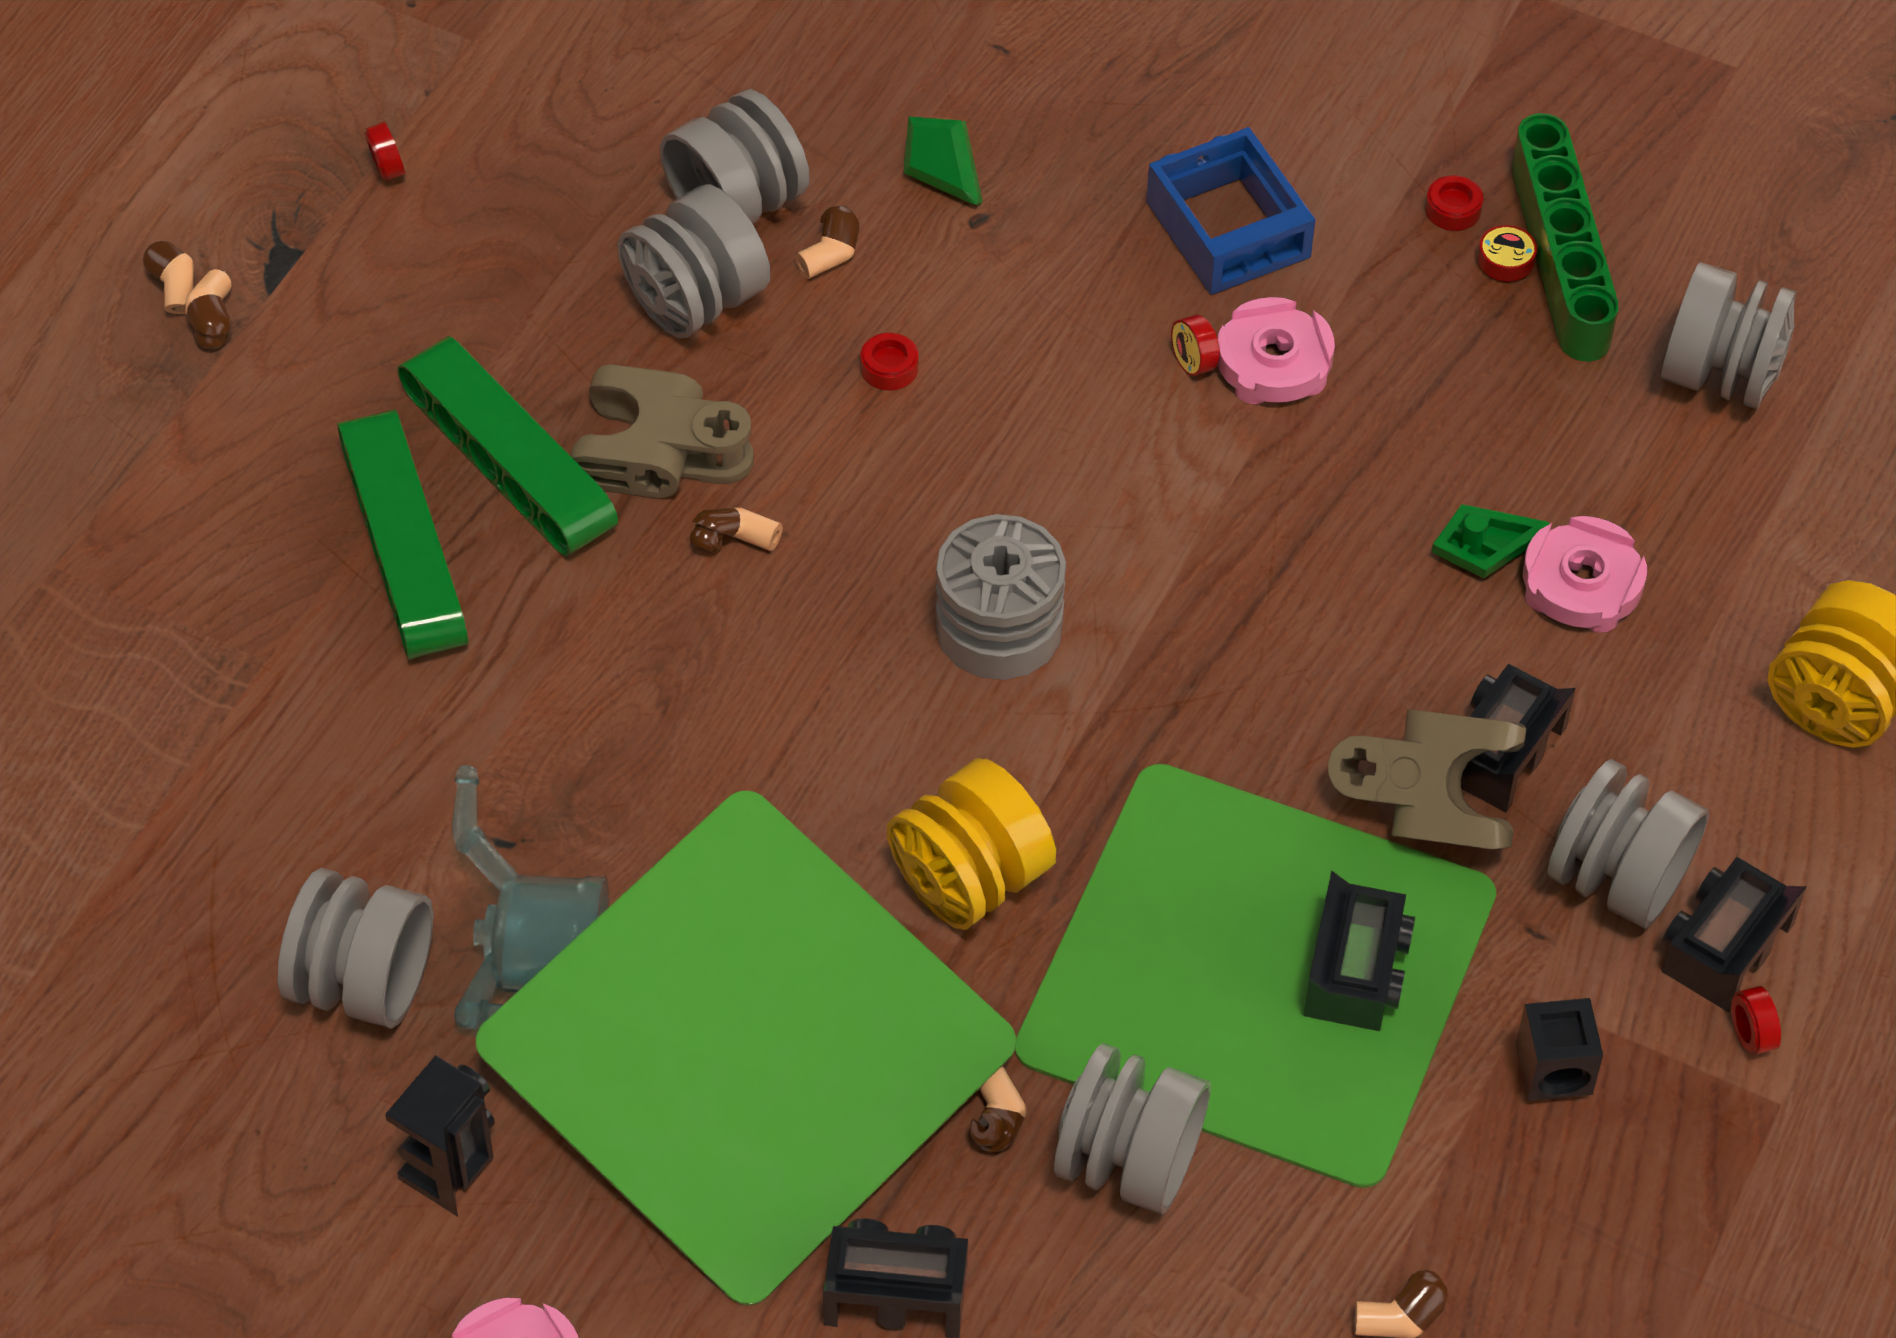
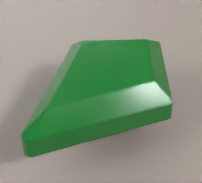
M908 116L903 173L971 204L981 205L983 199L966 121Z
M1461 504L1432 544L1431 552L1482 578H1486L1527 550L1535 534L1550 523Z

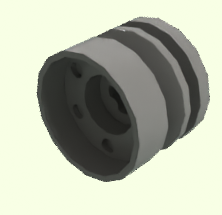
M753 89L742 90L731 96L728 102L714 106L707 118H694L666 134L660 144L661 164L667 182L676 199L700 185L711 184L729 195L740 206L752 224L758 221L762 211L771 212L778 210L785 201L794 200L804 194L809 186V166L803 147L792 126L778 107L765 95Z
M711 184L700 185L670 203L665 215H651L644 220L642 225L633 226L621 234L617 242L618 258L624 276L636 299L650 318L665 332L676 338H688L695 334L703 324L712 323L717 320L723 310L722 307L735 308L763 291L770 281V263L764 245L752 222L729 195Z
M1699 262L1691 277L1673 328L1663 363L1661 380L1698 391L1706 381L1711 369L1715 368L1723 371L1720 387L1721 399L1729 401L1734 393L1739 377L1749 379L1743 405L1758 409L1764 395L1774 382L1777 381L1789 349L1795 328L1794 303L1797 291L1782 287L1771 312L1762 309L1768 289V282L1759 280L1752 289L1746 303L1735 301L1737 273Z
M995 514L972 519L952 531L939 549L936 568V634L942 651L957 667L982 678L1011 679L1029 675L1048 663L1060 646L1064 617L1063 598L1066 560L1059 542L1043 526L1018 516Z
M1611 759L1606 761L1596 771L1587 786L1581 789L1567 810L1557 833V842L1550 857L1547 873L1550 879L1564 885L1569 883L1579 872L1575 887L1577 893L1584 897L1591 895L1607 877L1612 878L1607 900L1608 909L1646 929L1663 912L1685 876L1705 833L1710 816L1709 809L1672 790L1666 792L1650 811L1644 809L1650 787L1649 778L1638 774L1624 787L1627 776L1626 766Z
M319 868L312 872L300 889L283 934L278 960L277 979L280 996L287 1001L302 1005L310 1000L311 1005L324 1011H329L335 1007L342 998L345 1014L349 1017L392 1029L402 1021L410 1009L427 964L434 919L431 899L426 895L389 885H384L377 889L370 899L368 884L362 878L350 876L344 880L343 876L338 872L325 868Z
M1102 1043L1096 1048L1083 1073L1075 1081L1066 1101L1058 1130L1059 1142L1055 1154V1175L1072 1182L1079 1176L1088 1161L1085 1183L1087 1188L1097 1191L1108 1180L1115 1166L1123 1168L1120 1184L1121 1199L1164 1215L1176 1198L1194 1155L1209 1105L1211 1083L1203 1078L1168 1067L1158 1077L1151 1091H1146L1143 1089L1146 1069L1144 1057L1136 1054L1129 1057L1118 1076L1121 1058L1119 1048Z

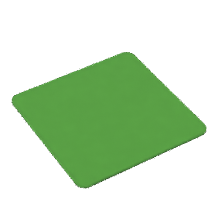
M1155 764L1148 766L1140 772L1016 1037V1057L1028 1069L1074 1085L1077 1078L1083 1073L1096 1048L1105 1043L1119 1048L1121 1058L1118 1076L1129 1057L1134 1054L1144 1057L1146 1069L1143 1089L1146 1091H1151L1158 1077L1168 1067L1210 1081L1211 1094L1202 1132L1354 1187H1372L1381 1182L1387 1174L1496 898L1495 885L1487 875L1468 867L1170 765ZM1331 870L1350 884L1406 894L1403 914L1415 917L1409 954L1395 953L1393 968L1405 971L1398 1009L1385 1007L1380 1031L1303 1016L1309 976ZM1355 925L1350 926L1341 975L1373 981L1383 931Z
M739 791L723 801L481 1025L476 1035V1049L481 1059L732 1301L741 1305H755L764 1301L832 1234L833 1226H840L1011 1058L1016 1047L1015 1032L1003 1017L762 795L753 791Z

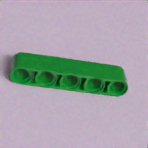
M1537 113L1529 115L1521 121L1518 127L1512 161V175L1528 233L1534 238L1537 245L1536 262L1559 345L1570 358L1585 362L1596 361L1604 357L1611 347L1619 310L1618 299L1569 129L1565 122L1551 114Z
M445 337L397 367L399 380L413 403L561 555L565 557L571 555L618 525L617 512L605 491L453 337Z
M396 409L337 423L346 465L408 660L468 645V635L460 603Z

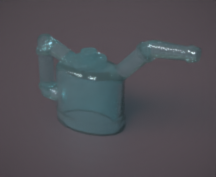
M464 765L458 768L454 780L457 783L452 820V835L456 842L455 848L461 854H466L500 891L497 904L488 905L485 919H476L474 922V945H483L485 959L454 1012L455 1022L460 1027L479 1030L481 1025L504 1005L489 1004L497 988L504 992L517 993L609 908L608 879L601 876L569 878L519 875L486 840L484 832L477 826L476 786L480 781L477 769Z

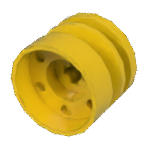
M1852 580L1830 584L1817 597L1802 618L1800 628L1787 639L1784 648L1769 665L1767 681L1773 698L1784 713L1802 729L1830 744L1851 748L1872 745L1885 733L1891 723V719L1896 716L1895 594L1870 583Z
M975 758L947 778L938 787V796L925 794L911 806V809L905 808L887 823V841L892 856L903 877L918 898L939 919L957 929H969L985 916V912H992L1005 901V891L1018 893L1056 864V846L1051 830L1039 807L1012 775L989 759Z

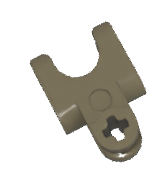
M609 364L601 366L594 373L589 394L598 413L609 420H618L632 425L625 431L613 435L588 434L582 436L571 450L570 456L604 491L665 498L672 496L678 490L681 477L698 479L700 482L714 484H731L742 480L750 473L754 465V451L749 442L751 418L748 412L739 404L730 401L702 400L703 390L694 379L675 372ZM724 420L729 422L730 430L725 431ZM718 454L722 455L721 466L717 463Z
M1407 709L1404 740L1350 736L1339 742L1332 750L1328 761L1329 777L1333 786L1345 796L1354 799L1395 804L1393 836L1487 849H1508L1512 846L1513 827L1509 821L1481 815L1472 809L1463 798L1461 777L1468 762L1477 755L1486 751L1517 752L1524 746L1526 727L1521 723ZM1360 760L1376 763L1375 775L1359 773L1358 765Z

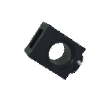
M1590 998L1525 1004L1515 1045L1528 1101L1593 1095L1603 1059V1051Z

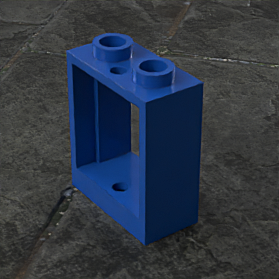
M1250 127L1228 135L1217 136L1207 143L1179 153L1168 154L1160 160L1149 164L1146 202L1210 295L1311 257L1316 219ZM1240 179L1267 218L1211 239L1184 200Z

